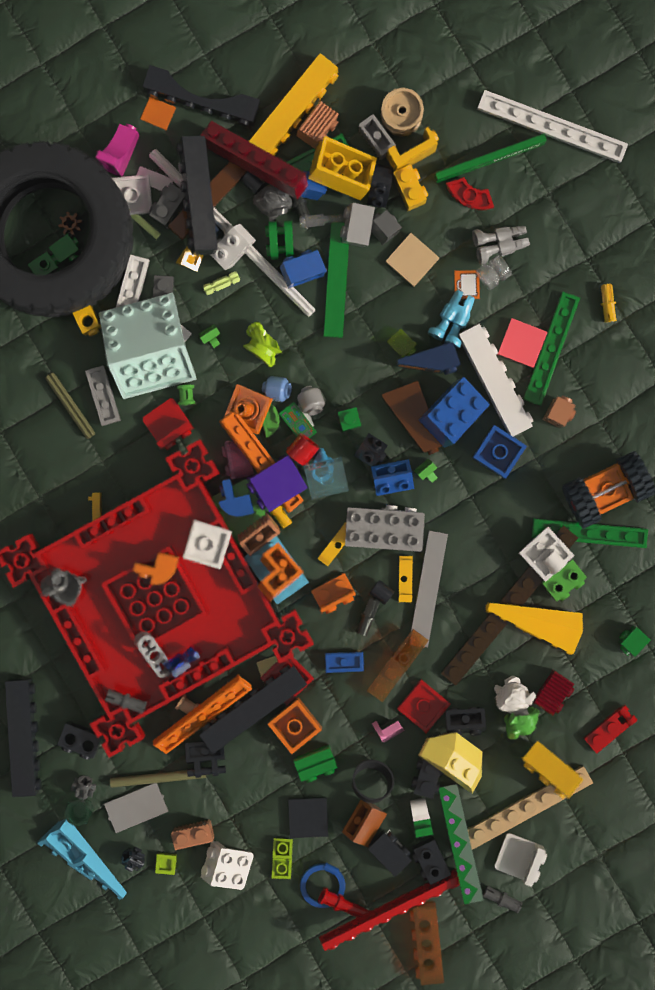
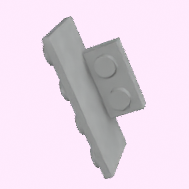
M348 508L345 546L422 551L425 514Z

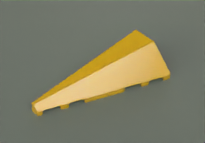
M495 603L486 605L487 612L500 616V619L515 624V627L538 639L546 640L555 648L559 647L567 651L566 653L569 655L574 654L583 633V613Z

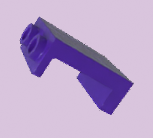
M289 455L281 456L275 463L246 479L248 490L251 494L255 493L258 498L256 501L257 505L266 512H271L308 488Z

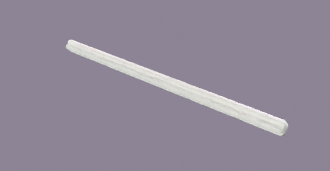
M154 149L149 154V157L181 188L182 174L157 149ZM213 208L215 224L225 232L231 224ZM253 246L245 252L308 317L315 312V308L294 287L288 289L284 277Z

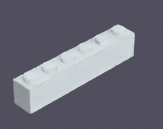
M478 324L460 333L458 338L462 341V346L507 433L513 437L533 427L531 424L533 419L530 413L525 412L522 407L525 405L520 395H516L514 391L516 387L513 380L507 378L505 374L507 369L503 361L499 362L496 356L498 351L495 345H490L487 339L489 334L486 328Z

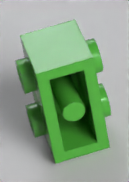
M570 559L558 573L550 577L546 582L543 580L541 584L554 601L560 600L562 602L570 596L569 592L575 588L577 590L582 587L587 577L574 560ZM559 585V589L556 591L555 587Z

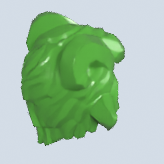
M534 707L527 708L529 713L527 715L515 716L514 713H511L509 717V713L506 714L504 721L508 738L517 739L519 735L531 734L536 728L540 711Z

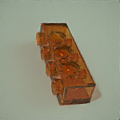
M435 901L425 902L409 910L410 922L414 921L415 929H411L412 941H416L417 948H413L414 960H418L419 967H415L416 979H420L421 985L444 983L436 903ZM423 920L429 922V925L425 928L419 926V923ZM423 940H430L431 944L428 947H424L421 945ZM426 959L433 960L430 966L424 965L423 962Z

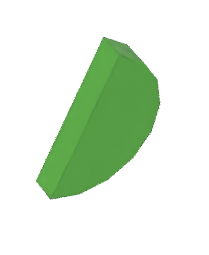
M272 404L263 423L266 438L272 436L280 424L279 413Z

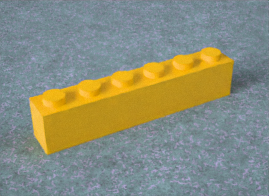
M320 53L249 142L275 156L279 151L277 149L281 143L285 144L291 135L289 133L292 129H297L303 121L301 118L304 114H309L315 106L313 103L317 98L321 99L327 91L325 88L337 80L339 76L338 67Z

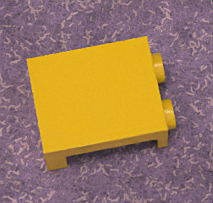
M429 127L425 128L423 134L425 142L402 155H399L395 146L389 148L386 158L391 167H393V170L397 171L410 164L413 165L436 152L437 141L439 140L434 130L431 131Z

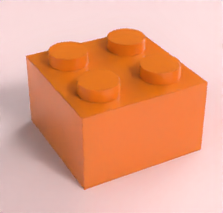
M299 697L268 721L269 727L291 754L322 730V726Z

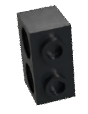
M68 721L65 723L57 745L61 746V749L65 752L72 753L74 751L79 753L81 758L90 760V758L93 759L97 755L104 736L101 735L97 738L94 730ZM67 734H73L76 741L74 743L69 742ZM86 740H90L93 743V749L85 747Z

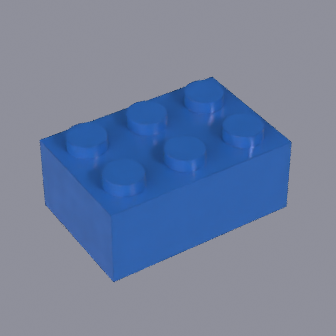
M462 377L451 384L422 415L419 421L445 448L454 444L490 404L465 377Z

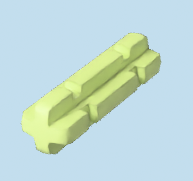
M232 272L229 276L225 275L212 281L213 283L205 284L203 289L207 295H210L215 290L219 291L230 286L231 283L239 282L240 278L237 272Z

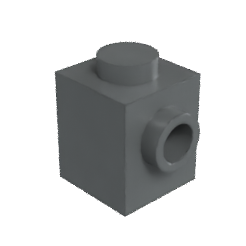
M387 210L382 214L378 212L373 216L371 232L382 245L392 239L402 228L395 216Z

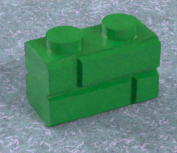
M329 744L293 758L301 782L306 780V783H310L323 773L324 776L333 774L335 772L334 769L337 768V763Z

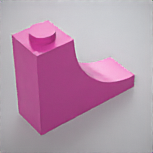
M119 124L113 139L106 149L98 151L96 159L107 172L123 177L140 137L136 127L130 124L125 126Z

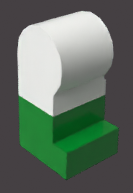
M425 798L410 800L416 838L432 835L433 831Z

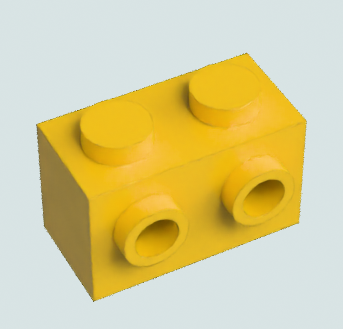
M410 164L394 171L393 179L407 210L410 211L426 204L428 193L424 185L421 186L418 181L420 175L417 169H413Z

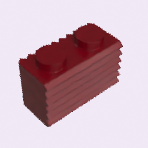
M552 670L532 702L552 716L555 713L558 714L564 706L562 702L565 697L569 698L572 695L574 683L555 670Z

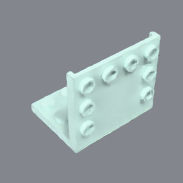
M173 293L99 312L108 366L123 399L197 380L184 344Z

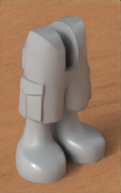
M526 226L495 228L493 233H484L479 229L473 230L472 238L475 246H481L492 241L497 242L496 245L477 248L479 264L485 265L493 254L498 253L500 256H505L529 246V238L513 241V237L527 233Z

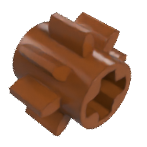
M67 212V216L64 218L60 217L62 224L58 226L61 229L65 228L63 231L64 235L70 232L74 237L75 232H82L79 227L83 224V221L77 220V213L71 216ZM72 220L74 223L72 224V228H69L67 225H69V221Z

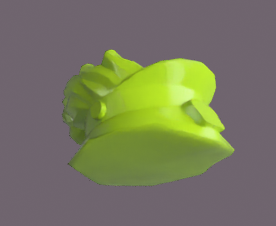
M260 322L251 323L246 333L252 339L243 347L266 365L273 367L276 361L275 355L282 353L277 341L266 333Z

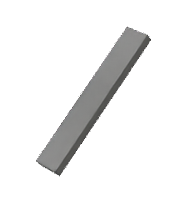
M434 531L428 532L409 644L428 647L448 534Z

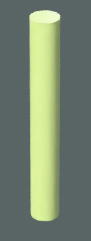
M139 214L130 215L132 219L155 239L161 235Z

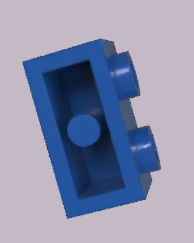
M307 250L297 258L290 256L284 259L280 266L288 289L323 277L327 272L318 250L314 252Z
M409 459L371 467L376 496L414 489Z

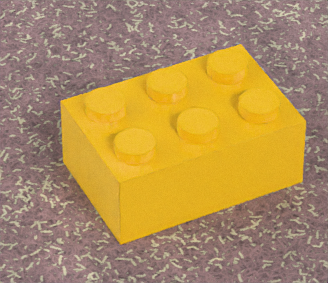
M324 136L316 147L308 179L361 200L370 189L377 158Z
M539 741L534 744L523 758L524 767L532 774L534 771L539 774V780L547 787L549 784L555 788L554 793L562 799L564 797L569 799L584 780Z

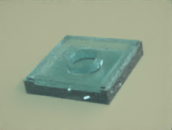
M341 457L304 465L311 499L349 491Z

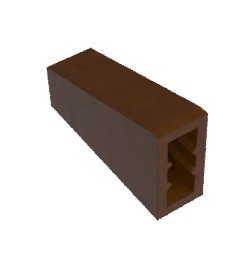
M418 381L382 394L383 401L422 453L428 452V455L439 452L438 448L442 446L441 443L419 421L428 410Z

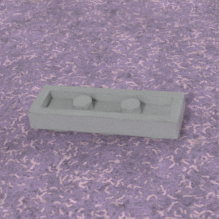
M105 366L86 370V376L101 425L105 426L121 421Z

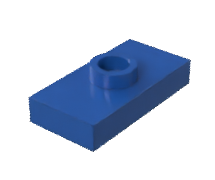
M363 652L325 653L326 673L364 671Z

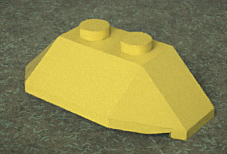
M456 732L427 738L419 756L467 791L473 793L482 777V751Z

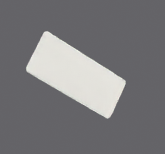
M141 166L137 172V175L149 174L150 187L161 191L165 186L168 187L170 183H173L171 178Z

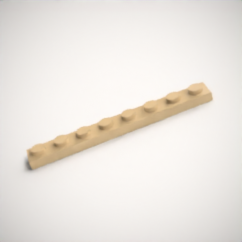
M583 765L573 770L584 779L573 794L593 784ZM549 784L548 787L540 788L469 827L467 830L472 850L564 799L554 793L555 788Z

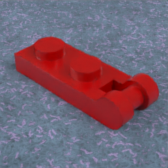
M625 704L584 737V740L596 754L638 720L635 715L630 714L629 708ZM620 716L625 718L623 723L618 720Z

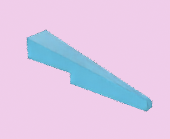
M68 818L55 824L37 842L39 846L46 845L52 849L51 854L54 856L59 854L68 862L69 866L88 879L92 880L95 878L103 884V889H111L118 896L119 900L123 899L126 895L125 889Z

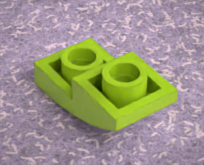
M274 838L272 879L291 880L293 839Z

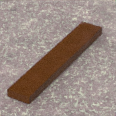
M229 162L210 182L213 208L248 171L232 162ZM184 210L168 225V228L182 241L189 234V230L185 229L187 213Z

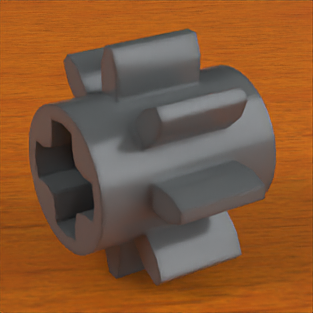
M83 775L75 778L71 791H75L74 797L79 799L92 798L96 784H92V778Z

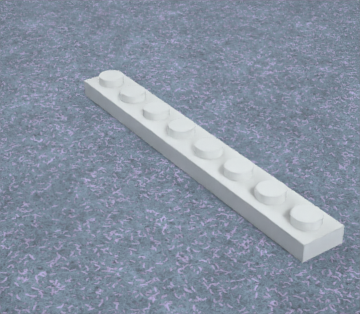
M484 90L477 108L479 111L540 134H545L548 137L617 163L622 162L628 146L625 142Z

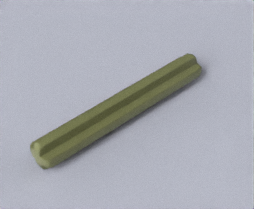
M54 373L45 377L46 381L87 439L93 437L95 431Z

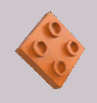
M237 384L225 416L235 409L236 414L241 416L250 430L255 434H259L273 399Z

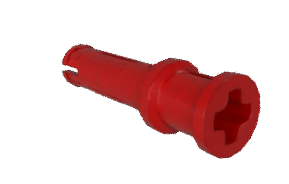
M326 887L323 888L319 895L318 903L321 905L326 904L332 907L334 911L341 910L356 918L370 912V910L344 899L342 894L337 895L330 892Z

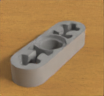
M139 633L134 639L136 647L160 678L168 677L173 670L171 663L149 633ZM143 640H146L149 646L147 648L144 646ZM153 651H158V655L154 659H149ZM160 662L164 665V670H161L158 665Z

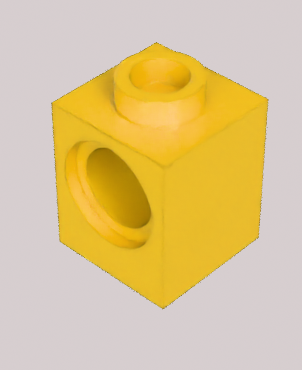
M91 305L73 312L82 334L85 336L89 335L90 337L99 333L98 329H101V323ZM92 317V325L85 327L84 320Z

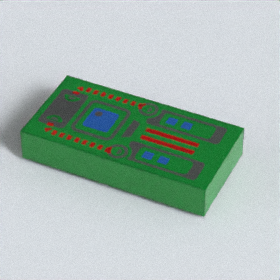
M295 402L279 413L296 437L302 433L311 438L317 433Z

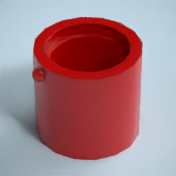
M300 433L293 443L287 447L286 453L302 466H308L309 461L320 448L314 441Z

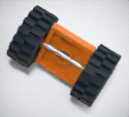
M636 451L616 459V464L586 479L578 477L562 485L565 499L577 522H579L583 529L601 521V514L632 499L640 502L655 495L652 477Z

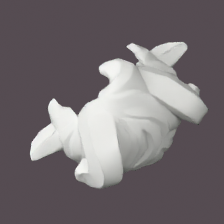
M510 676L504 680L505 685L503 687L495 685L496 703L501 711L514 713L516 716L529 714L527 708L532 704L536 694L534 692L529 693V690L521 684L519 678Z

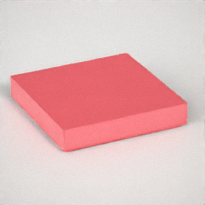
M511 318L497 355L534 368L547 332Z

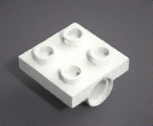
M549 527L545 528L519 552L545 582L558 573L574 557V554Z

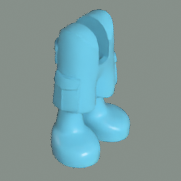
M458 289L453 294L449 303L444 306L440 314L442 319L437 327H430L428 330L430 336L442 341L450 322H452L453 326L444 343L453 342L455 348H460L462 345V341L458 338L460 328H466L475 297L468 295L463 303L464 305H459L458 303L461 301L463 292Z

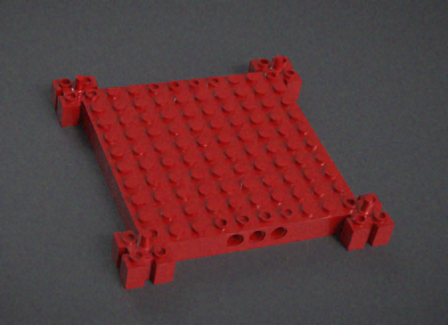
M201 439L187 446L186 448L189 452L185 455L178 451L166 458L172 471L176 472L179 470V474L36 552L35 549L40 546L32 533L15 542L17 548L9 545L0 550V565L2 567L8 565L10 572L6 575L13 588L29 579L32 580L106 713L94 719L90 725L97 738L101 735L104 736L105 740L101 745L109 758L123 751L125 742L130 747L144 739L145 733L139 722L135 724L133 722L266 648L276 644L272 650L279 663L294 655L292 650L296 647L301 652L314 645L308 630H300L299 626L303 624V621L296 609L282 615L283 622L279 620L268 598L258 588L259 582L232 533L221 569L183 558L194 520L229 530L201 479L203 477L205 481H208L220 474L213 460L206 461L204 456L209 452ZM159 552L178 556L179 560L174 575L164 583L151 584L153 576L143 578L137 576L138 572H134L137 562L155 567ZM55 568L68 570L78 577H86V582L80 584L82 587L80 588L81 592L72 607L54 600L50 595H42L40 582L49 576ZM139 633H149L171 663L173 670L168 677L160 678L136 647L134 639ZM146 640L142 641L144 646L147 648L149 645L146 642ZM153 651L149 659H154L158 655V651ZM160 662L158 665L161 670H164V665ZM109 689L123 695L129 694L132 698L147 702L143 714L128 708L122 709V706L106 702Z

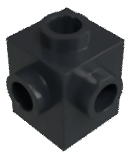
M368 433L354 456L372 467L377 462L382 463L387 455L384 451L388 445Z

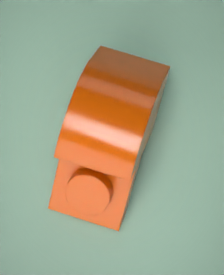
M159 552L155 567L137 562L134 572H138L137 576L143 578L153 576L151 584H161L174 575L179 557Z

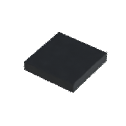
M327 797L288 799L290 838L328 837Z

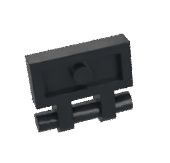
M205 742L185 743L186 763H194V769H187L188 777L195 776V778H201L202 775L219 776V774L226 773V765L218 766V761L225 760L224 746L213 754ZM211 762L212 767L201 768L200 763Z

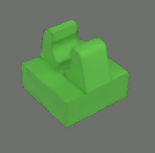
M429 459L425 460L414 470L422 480L427 477L433 483L438 478L433 472L437 467Z

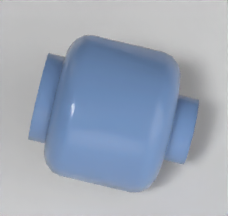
M270 376L266 382H263L262 392L265 393V396L272 398V401L284 402L291 395V383L284 377Z

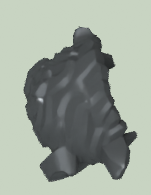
M271 184L261 189L252 199L254 201L253 204L258 207L259 211L268 216V222L275 221L276 217L286 214L292 206L290 196Z
M55 568L49 576L40 582L42 595H50L54 600L72 607L81 592L80 588L82 587L80 584L86 582V577H78L68 570Z

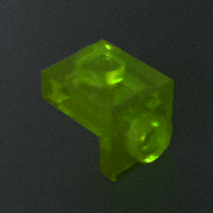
M402 329L387 341L401 358L411 356L417 351L415 349L417 343Z

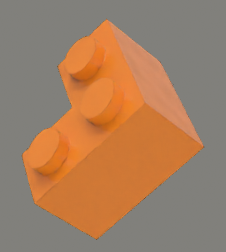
M279 543L264 553L260 559L271 574L261 581L258 588L269 601H272L303 573Z

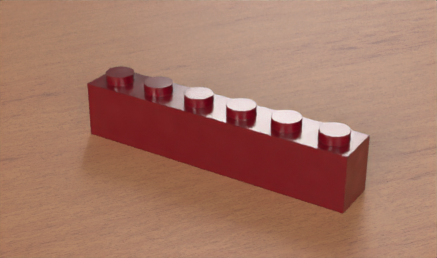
M213 121L209 123L200 135L205 136L207 149L297 200L308 186L304 172Z

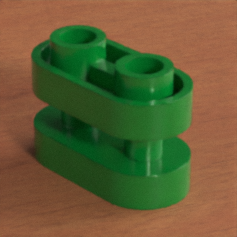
M292 220L284 221V227H277V221H269V225L265 226L266 237L270 239V245H266L267 256H271V260H279V254L286 253V258L294 256ZM285 234V246H278V235Z

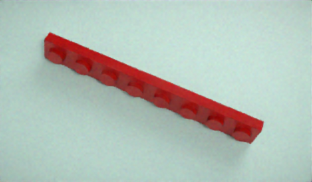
M456 869L450 871V876L432 885L428 882L319 936L324 951L332 950L340 943L350 941L356 935L368 932L374 926L386 923L392 917L402 915L408 909L420 906L426 900L438 897L448 889L458 887L460 884Z

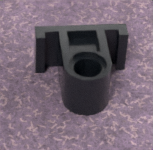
M375 164L367 205L386 208L392 184L393 167Z

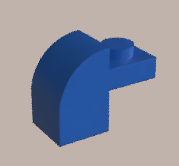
M231 479L222 481L223 485L220 486L222 497L226 496V500L219 501L221 508L231 516L238 517L254 514L251 496L244 495L235 498Z

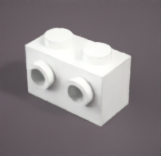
M241 224L229 226L225 230V236L222 240H217L218 250L215 254H211L224 270L233 267L256 241Z

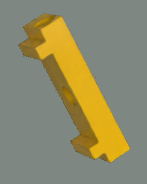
M92 493V497H88V501H92V521L102 516V493Z
M346 522L318 557L326 566H329L345 545ZM340 542L341 548L337 549L335 543Z
M399 556V602H412L413 556ZM402 576L407 577L406 582L401 581Z

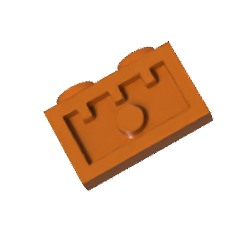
M345 573L311 590L320 607V612H326V614L336 610V605L343 603V605L350 603L354 600L353 596L356 595Z

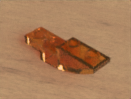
M412 629L380 670L367 691L383 702L429 640Z

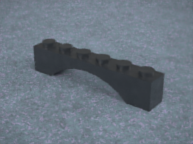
M149 65L143 84L144 91L150 97L157 98L160 96L169 103L175 104L179 102L184 107L192 110L195 107L201 109V112L204 114L212 115L214 113L226 121L233 119L245 127H248V125L254 126L260 107L259 99L244 94L225 99L199 97L181 87L168 70Z

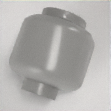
M312 386L302 388V392L297 397L302 412L309 416L322 412L325 401L320 389L312 388Z

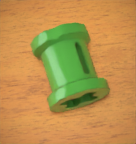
M194 385L177 386L180 395L178 405L195 404L193 400Z

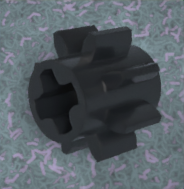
M134 847L133 849L128 848L123 852L121 864L125 866L124 869L132 872L133 869L138 871V869L143 867L145 854L141 853V849Z

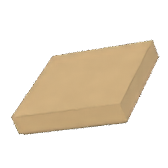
M410 233L386 260V263L415 287L439 260V257Z

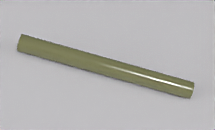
M187 770L110 778V787L200 778H195V776L188 777Z

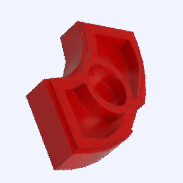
M465 177L446 183L452 197L463 206L474 210H490L494 208L489 190L473 188L467 183Z

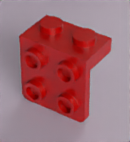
M173 398L168 399L142 419L161 450L165 448L166 450L171 449L176 445L175 442L178 439L187 438L192 434L191 430L194 429Z

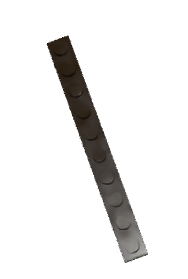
M562 526L555 534L568 549L578 539L565 526ZM529 565L498 604L522 606L542 583V577ZM491 612L442 670L441 674L456 686L509 621H504L500 619V616Z

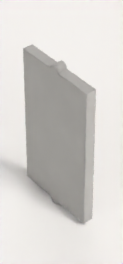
M157 783L150 784L104 803L109 815L108 820L112 822L116 833L168 812L163 799L164 795L161 794Z

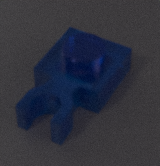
M191 646L183 655L178 653L165 663L164 666L176 678L190 668L189 663L197 660L200 655Z

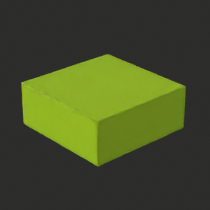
M157 853L155 873L175 875L177 854Z

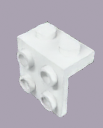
M507 833L494 866L499 871L522 879L525 885L532 887L533 883H536L539 879L540 871L538 870L540 865L545 863L547 853H545L546 850L542 845Z
M213 841L207 850V858L201 870V878L211 886L241 890L244 888L253 860V853L229 849L221 843Z

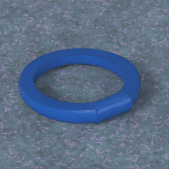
M320 863L311 866L304 872L300 881V891L305 901L317 908H329L330 906L326 904L321 905L309 896L306 890L307 879L312 873L319 870H325L335 875L340 885L337 895H344L345 880L339 868L328 863Z

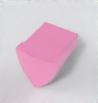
M377 721L372 723L383 743L404 731L399 721L383 730Z

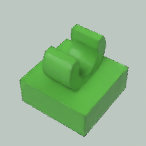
M215 324L198 334L204 344L209 341L213 348L220 345L216 338L220 332Z

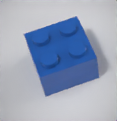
M493 425L472 459L501 478L506 479L527 446Z

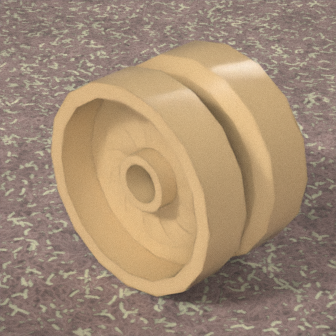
M407 88L394 89L388 93L381 107V121L385 129L392 135L400 137L408 136L415 132L421 125L424 111L423 101L417 93Z

